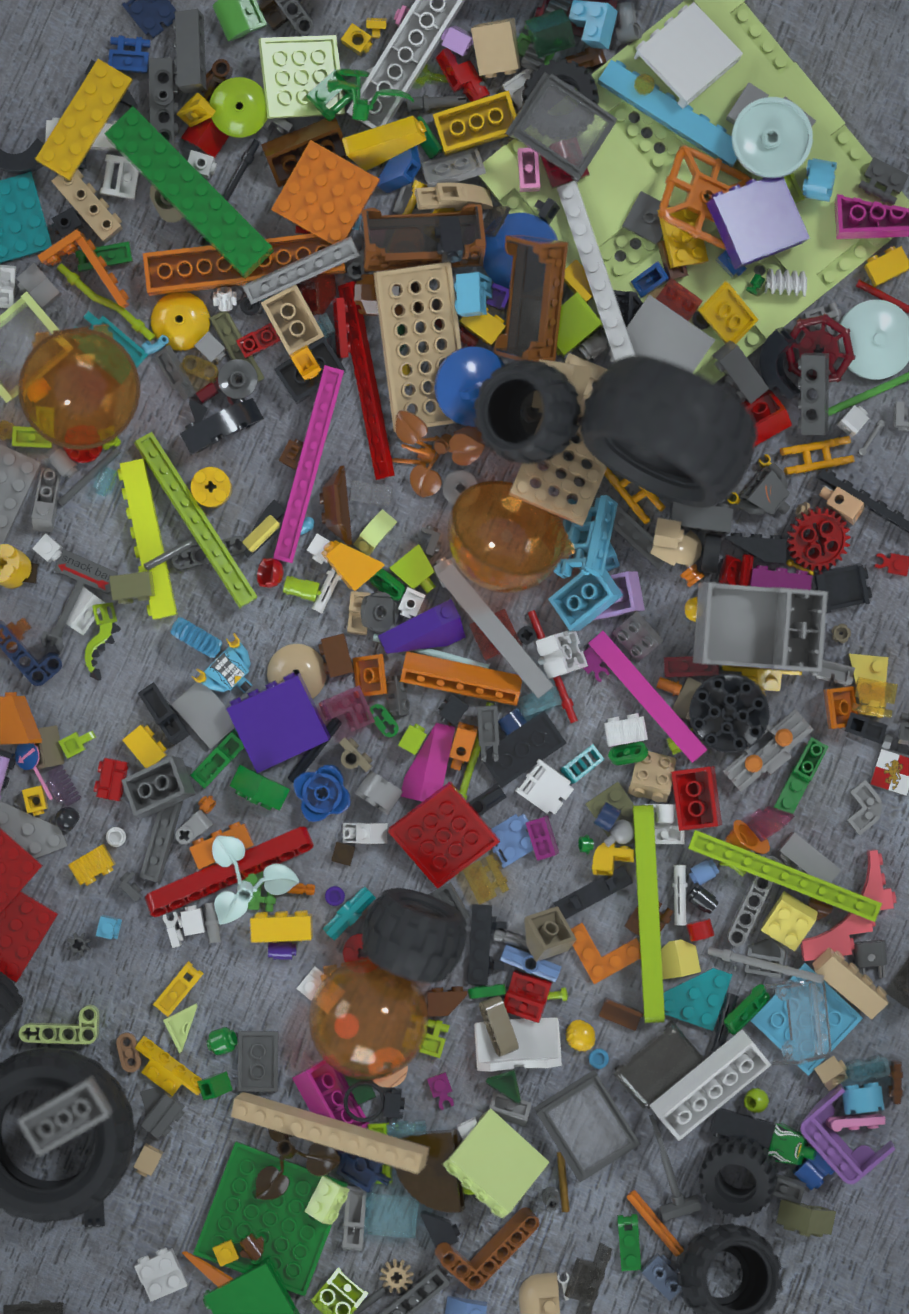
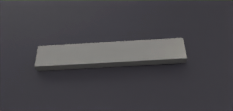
M352 236L244 284L243 289L252 305L360 256V253Z

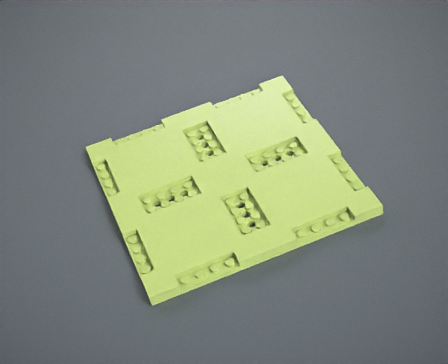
M684 0L642 34L641 39L627 45L591 74L599 95L598 106L616 117L617 122L587 168L590 175L581 178L577 184L613 290L633 291L638 294L642 302H645L647 297L651 295L693 324L692 318L694 313L726 281L758 318L753 327L737 343L744 355L748 357L765 343L775 329L789 324L894 238L836 239L834 202L836 195L841 194L844 197H855L864 201L880 202L888 206H892V204L880 201V198L872 194L868 195L864 193L865 190L858 187L862 180L867 183L871 180L865 177L864 174L872 161V157L845 126L844 120L796 62L790 59L744 3L745 0ZM695 2L740 49L743 55L738 63L688 104L693 108V112L697 115H705L710 119V123L715 126L718 124L727 130L726 133L732 136L734 124L727 121L726 118L748 83L767 93L768 97L784 98L786 96L816 120L812 126L813 141L809 155L805 162L793 172L802 194L804 179L809 178L806 171L809 159L813 160L815 158L837 162V169L834 172L835 181L830 202L809 199L804 196L805 199L796 203V207L810 237L803 244L745 266L747 269L739 277L736 274L731 277L716 261L717 257L725 249L704 241L708 262L686 266L688 276L667 281V283L641 298L631 281L658 261L664 269L658 245L622 226L641 191L659 201L662 200L666 187L665 181L667 176L670 175L679 147L686 145L706 155L708 154L597 83L611 60L615 62L618 60L626 65L625 69L630 72H638L643 76L642 79L644 81L655 83L660 87L659 90L661 92L672 94L677 98L676 101L678 102L680 98L641 57L635 60L634 56L637 52L636 47L642 41L647 42L651 39L650 35L656 29L661 30L665 27L664 24L669 18L677 17L682 7L685 5L689 7ZM566 95L565 98L547 112L556 116L566 115L577 107L578 102ZM631 113L639 115L640 120L637 123H632L629 120ZM596 114L594 115L595 120L593 123L587 125V130L583 133L579 131L577 133L578 136H576L583 157L606 123L605 120ZM531 125L524 130L547 147L561 141L560 137L551 139L547 134L543 136ZM644 128H649L652 131L650 138H644L641 135V131ZM566 136L564 140L572 139V136ZM514 138L483 162L486 174L479 175L478 178L508 214L530 213L540 217L538 215L539 211L534 207L536 202L541 200L545 203L548 198L554 200L560 209L549 225L555 231L559 241L568 242L565 268L574 260H578L583 266L557 187L551 188L539 154L540 191L520 192L517 152L518 148L530 147ZM657 143L664 145L665 151L660 154L656 153L654 145ZM683 158L677 178L690 184L693 176ZM694 158L699 171L710 177L712 166ZM738 159L733 165V168L745 173L752 179L756 178L757 181L763 179L745 169ZM721 170L719 171L718 181L728 186L741 182V180ZM876 182L874 187L885 192L886 187ZM674 186L668 205L674 207L684 203L688 192ZM894 191L891 192L890 195L897 198L895 206L909 208V200L902 191L900 194ZM705 218L701 228L702 231L722 240L715 223ZM632 239H638L641 242L639 249L631 248L630 241ZM618 251H622L626 255V259L622 262L615 259L614 255ZM758 265L765 269V273L762 275L765 281L770 268L773 269L774 275L777 269H780L782 275L785 270H788L791 276L792 272L796 270L798 276L801 271H804L807 277L805 297L802 291L799 292L798 296H795L794 290L791 291L789 296L786 289L780 295L778 289L772 294L770 288H768L765 294V281L760 289L756 288L758 292L756 296L746 291L747 287H752L750 282L755 275L754 267ZM593 297L587 304L601 321ZM709 326L702 331L715 339V341L694 370V373L715 384L726 374L724 372L721 373L714 365L716 361L712 355L723 347L725 343L714 329Z

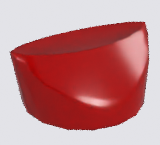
M726 554L721 566L718 584L739 585L742 561Z

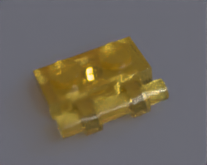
M858 677L854 697L862 698L861 704H852V711H857L862 715L866 713L877 715L878 718H891L892 710L885 709L886 703H895L898 685ZM868 701H879V706H868Z
M493 854L485 857L488 865L483 867L480 860L463 869L479 905L496 897L497 894L494 889L500 887L502 893L510 890L506 877H503L498 867L500 864L498 860L495 861ZM490 870L496 879L492 883L486 874Z

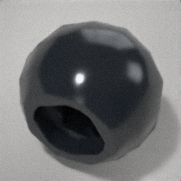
M71 807L61 808L55 815L56 826L62 831H71L80 818L79 813Z

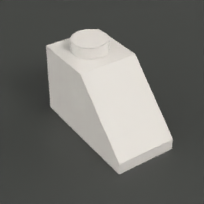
M854 405L836 425L851 438L869 420L866 416L868 413L861 406L856 407Z

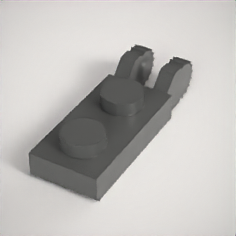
M497 705L477 706L481 762H486L487 759L485 746H493L492 758L494 761H498L499 730Z

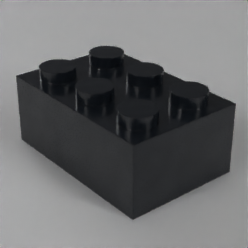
M325 337L308 347L321 368V371L314 378L304 380L291 358L274 369L296 404H299L318 391L324 365L344 370L343 375L347 373Z

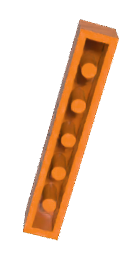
M407 651L400 682L514 706L518 704L522 686V679L517 674Z

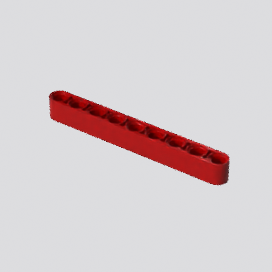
M307 827L295 828L245 850L244 857L237 861L241 880L249 877V874H258L264 871L271 864H280L310 851L314 844ZM216 863L148 893L145 896V901L152 917L162 916L237 883L235 866L232 863L228 867H222Z

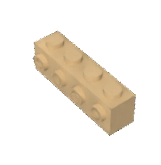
M78 169L70 181L60 175L56 176L52 183L105 244L123 229L120 225L122 220L116 213L111 215L107 210L110 206L103 198L99 200L94 195L97 191L90 183L86 185L81 180L84 176Z
M829 947L812 963L817 974L824 975V980L870 1019H873L889 1004L885 990L880 986L876 987L873 985V981L866 974H860L859 969L852 962L847 963L839 951L836 950L834 952Z

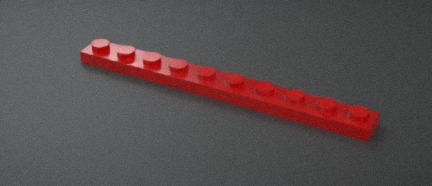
M351 281L338 286L340 298H344V302L348 304V313L345 314L346 322L348 321L349 333H347L351 345V357L376 480L395 476L364 316L358 310L361 309L360 305H356L354 301L355 284L357 281Z

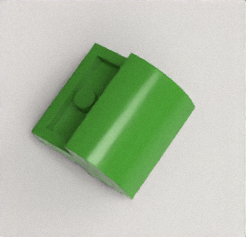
M218 0L212 5L228 42L244 37L247 33L264 28L267 25L256 0Z

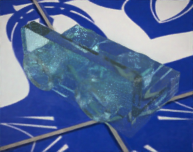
M555 686L539 699L534 693L520 697L518 700L524 717L562 704Z

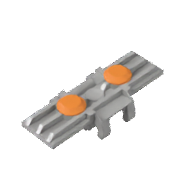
M794 709L773 728L768 724L761 738L768 732L773 737L765 746L754 754L750 751V748L743 750L744 753L725 768L723 772L742 792L766 771L771 776L786 761L788 762L792 758L789 751L809 735L813 729L800 713Z

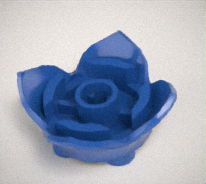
M324 765L315 772L302 773L294 780V791L296 796L301 799V810L308 821H321L330 814L343 813L350 807V794L343 785L341 771L335 765ZM324 787L327 789L328 796H323L321 799L318 797L317 790H322Z

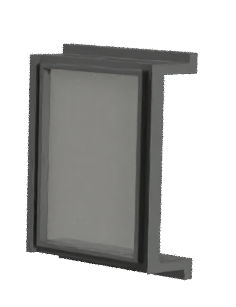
M544 72L505 134L511 138L518 139L571 175V178L578 182L617 122V118L553 74Z
M595 1070L534 1107L536 1114L579 1182H582L641 1145Z

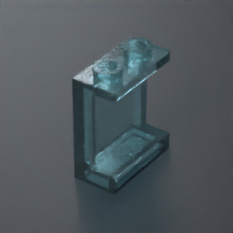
M371 1192V1197L367 1196L366 1209H370L369 1217L365 1216L364 1228L368 1229L367 1234L415 1238L418 1201L412 1195L400 1196Z

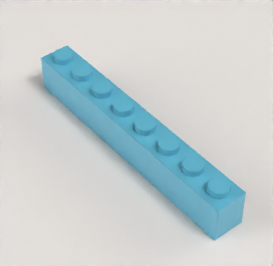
M613 60L609 62L598 79L597 84L711 157L719 158L722 160V163L733 167L737 157L732 147V136L726 133L727 130L718 124L716 126L709 122L710 119L703 114L697 115L689 105L682 109L677 104L675 96L668 92L666 94L659 90L660 87L653 82L647 83L638 72H630L625 69L626 65L618 60L616 62Z

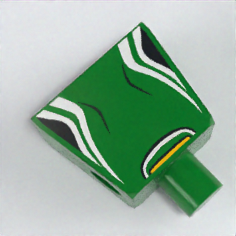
M776 1123L768 1155H773L775 1162L800 1165L803 1164L804 1158L814 1160L817 1150L808 1146L809 1141L801 1132L786 1124Z

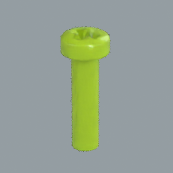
M566 987L561 988V991L550 992L548 1000L562 999L567 1001L568 993Z

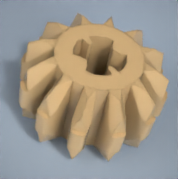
M393 1259V1265L387 1261L385 1265L388 1269L381 1268V1272L385 1274L380 1276V1280L385 1281L383 1287L386 1288L390 1285L389 1292L392 1293L393 1289L396 1288L398 1294L401 1291L400 1287L405 1291L408 1290L406 1283H413V1280L408 1277L414 1276L413 1272H407L411 1268L410 1264L403 1267L404 1260L397 1264V1260ZM394 1272H399L398 1275H402L399 1277V1280L391 1277L394 1276Z

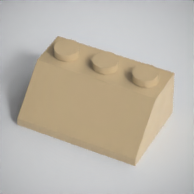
M297 285L291 286L261 302L289 355L305 345L309 347L324 337Z

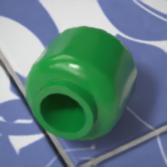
M228 1027L211 1031L206 1041L209 1051H213L215 1055L232 1052L238 1043L236 1033Z

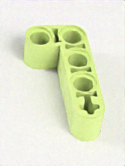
M87 1005L82 1008L79 1014V1024L27 1023L20 1028L19 1037L23 1042L91 1044L99 1035V1010L94 1005ZM87 1009L94 1012V1018L91 1020L87 1019L84 1015ZM30 1028L31 1032L39 1030V1034H32L28 1037V1034L24 1033V1031ZM46 1028L53 1030V1038L45 1037L44 1030ZM65 1029L73 1031L74 1036L72 1039H67L64 1036ZM86 1029L93 1032V1039L89 1040L84 1037Z

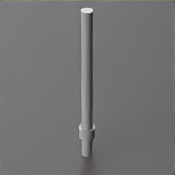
M712 947L708 949V955L722 958L723 961H735L818 983H823L824 975L736 954L733 950L729 949L720 950Z

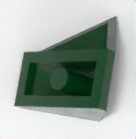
M515 1070L486 1079L487 1085L516 1104H521Z

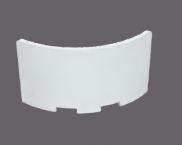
M525 1018L510 1019L519 1048L501 1057L496 1054L485 1023L477 1022L474 1024L477 1071L491 1072L514 1069V1067L552 1068L562 1066L558 1018H541L539 1023Z

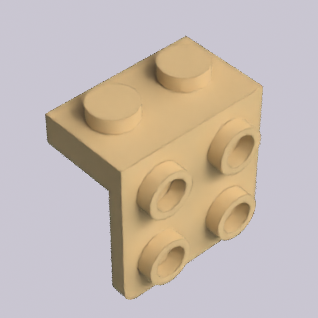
M648 751L647 757L643 761L636 762L634 765L627 794L666 803L672 785L671 771L675 770L676 759L671 756Z

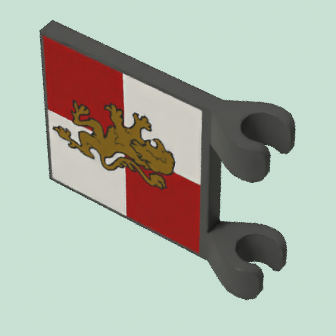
M885 734L869 784L907 796L909 792V755L890 750L893 737Z

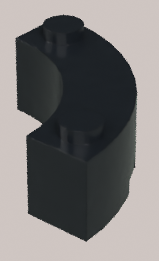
M243 398L235 401L233 406L197 424L194 421L186 425V430L180 433L192 455L202 452L221 441V436L226 437L232 433L235 434L248 429L264 418L253 398L248 400Z

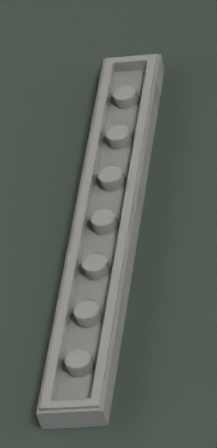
M450 564L437 575L443 585L538 699L554 687L453 564Z

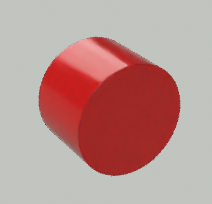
M710 918L686 924L690 941H698L715 936Z

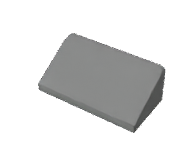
M493 1092L489 1109L491 1108L505 1121L525 1126L532 1103L521 1100V1104L518 1105L504 1095Z

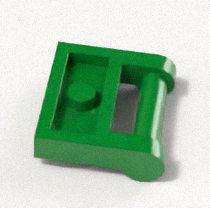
M336 69L306 95L330 122L343 107L353 100L352 89H339L329 92L327 88L328 80L346 82L337 73ZM343 90L346 95L328 109L326 104Z

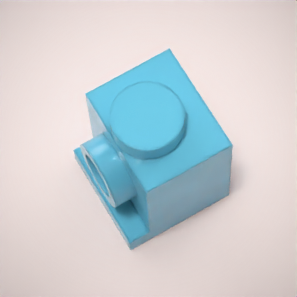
M106 915L100 916L96 936L118 939L122 919Z

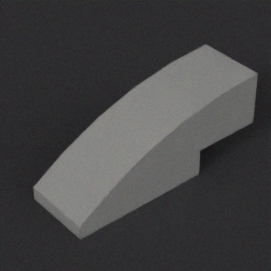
M347 1186L350 1190L345 1206L342 1248L343 1250L363 1251L367 1192L356 1186Z

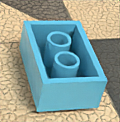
M604 567L603 576L596 577L593 574L587 576L580 572L548 600L569 631H580L620 599L623 594Z

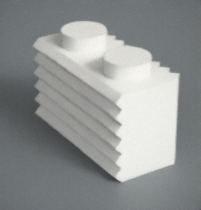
M639 713L627 715V719L620 720L619 717L607 718L608 722L604 723L608 747L648 740L644 716L639 717Z

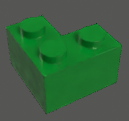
M239 765L229 785L236 789L235 794L243 798L248 796L247 800L256 805L258 802H261L260 806L270 811L272 808L280 811L290 791L289 788L242 765Z

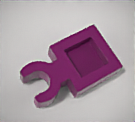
M591 646L583 652L588 665L583 669L587 674L593 671L595 679L601 682L599 672L603 671L607 676L610 674L608 669L600 667L603 660Z
M446 1072L427 1078L433 1098L440 1097V1109H444L442 1103L445 1100L450 1102L451 1107L454 1106L453 1099L447 1094L452 1092V1088Z

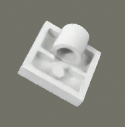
M644 804L653 805L655 844H684L685 830L679 831L676 804Z

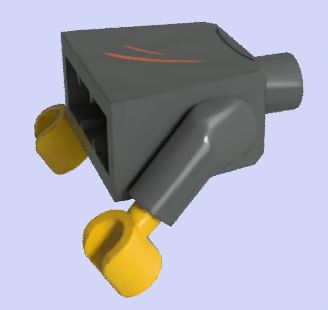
M764 454L768 462L763 463L759 459L758 463L763 469L741 494L742 499L739 498L737 493L732 492L731 494L737 497L736 501L727 500L732 505L738 504L739 508L750 514L765 515L769 513L772 515L777 510L784 515L790 509V506L785 502L790 494L787 490L786 475L775 463L770 462L771 458L768 454Z

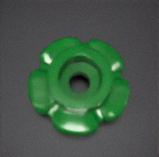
M586 834L584 837H579L578 848L581 853L589 854L590 850H593L594 842Z

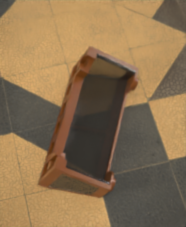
M467 204L461 209V212L382 215L381 211L376 208L362 209L361 229L364 272L388 271L445 263L442 262L441 254H437L439 238L435 237V226H438L439 218L459 217L463 256L462 261L451 263V268L483 266L486 241L482 206Z
M506 235L505 251L507 254L513 255L506 329L505 334L499 335L495 341L494 353L496 355L517 361L556 360L568 242L524 235Z

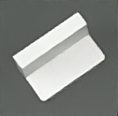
M83 587L66 624L84 635L95 620L92 605L104 604L106 602ZM97 608V613L99 614L101 610Z

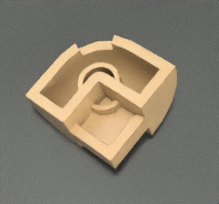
M690 530L686 535H683L682 542L678 541L677 549L654 545L650 553L673 566L679 563L690 567L700 558L702 546L698 536Z
M557 1272L531 1275L523 1281L519 1288L520 1314H560Z

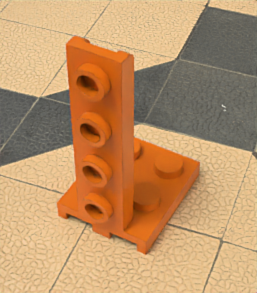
M76 229L38 255L43 264L55 266L62 261L61 257L66 254H73L78 250L77 246H80L118 305L123 308L130 305L127 301L130 299L124 289L120 290L116 285L118 283L117 278L112 272L108 273L105 268L107 263L102 256L98 257L94 250L97 248L91 239L87 240L81 231Z

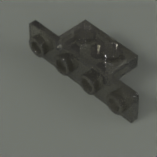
M599 1243L594 1261L576 1258L564 1294L568 1298L580 1300L576 1314H592V1308L598 1297V1291L604 1279L605 1270L612 1252V1248L603 1243Z

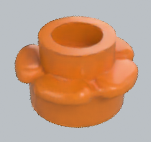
M212 795L204 796L198 803L200 806L199 810H202L205 814L210 813L216 805Z

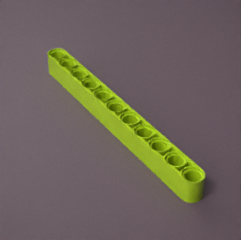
M653 805L633 806L644 1023L665 1022L654 809Z

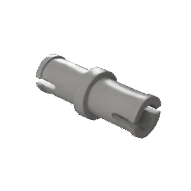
M214 902L204 904L206 916L204 924L207 926L208 943L221 942L219 921Z

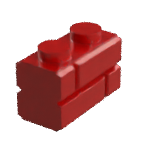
M104 758L103 761L99 762L98 773L101 774L99 781L96 780L94 785V792H97L96 797L114 801L122 800L124 790L122 779L126 778L129 762L111 758Z

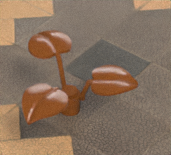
M400 410L397 413L395 429L398 438L402 442L415 444L418 440L420 442L435 441L434 449L437 454L426 468L419 464L410 473L411 486L420 497L434 495L441 488L442 480L440 475L436 471L431 470L441 454L452 452V460L458 465L466 466L476 461L485 448V444L464 433H457L453 437L449 434H443L440 437L436 435L435 437L422 438L428 432L425 422L407 411Z

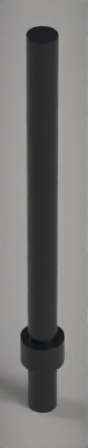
M256 139L252 141L247 152L243 153L242 161L222 195L227 201H229L249 164H252L255 158L254 154L261 143ZM200 234L196 243L203 246L206 239Z

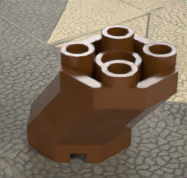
M362 274L360 277L362 280L357 281L355 284L354 301L356 305L361 307V309H358L360 314L379 316L374 274ZM414 281L411 284V291L416 293L419 290L417 282ZM397 284L392 287V293L395 296L400 293V287ZM418 301L413 305V310L416 313L421 311V305ZM400 304L394 308L396 315L399 316L403 312Z

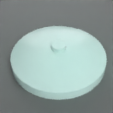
M765 97L747 105L738 115L732 130V147L738 161L749 172L764 178H780L793 173L805 162L812 147L813 133L808 117L796 104L779 97Z
M884 300L861 302L852 307L841 319L839 324L847 329L849 328L851 331L850 337L853 352L856 355L855 360L848 367L852 373L865 379H884L897 374L909 362V317L895 304ZM840 338L838 340L840 352L846 353L843 338Z

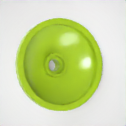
M234 77L225 80L214 90L210 99V106L216 112L211 118L221 132L231 137L244 138L257 133L267 121L265 93L263 88L255 81L243 77ZM237 103L243 104V108L241 110L236 109L235 106Z

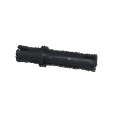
M726 993V999L723 1009L719 1013L721 1017L711 1048L713 1052L726 1043L729 1031L723 1020L735 1010L739 998L738 995Z

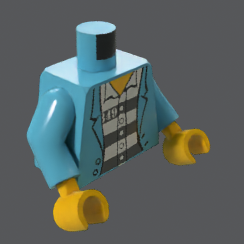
M233 633L234 641L230 642L226 638L229 647L204 672L196 669L200 672L199 677L191 676V678L211 690L226 692L227 690L232 691L237 686L245 694L253 686L245 678L250 672L251 662L247 649L240 642L238 636Z

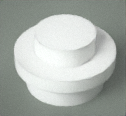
M119 827L109 829L106 834L108 844L113 847L123 845L126 840L125 831Z

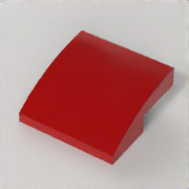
M515 970L504 999L507 1013L539 1023L553 982Z

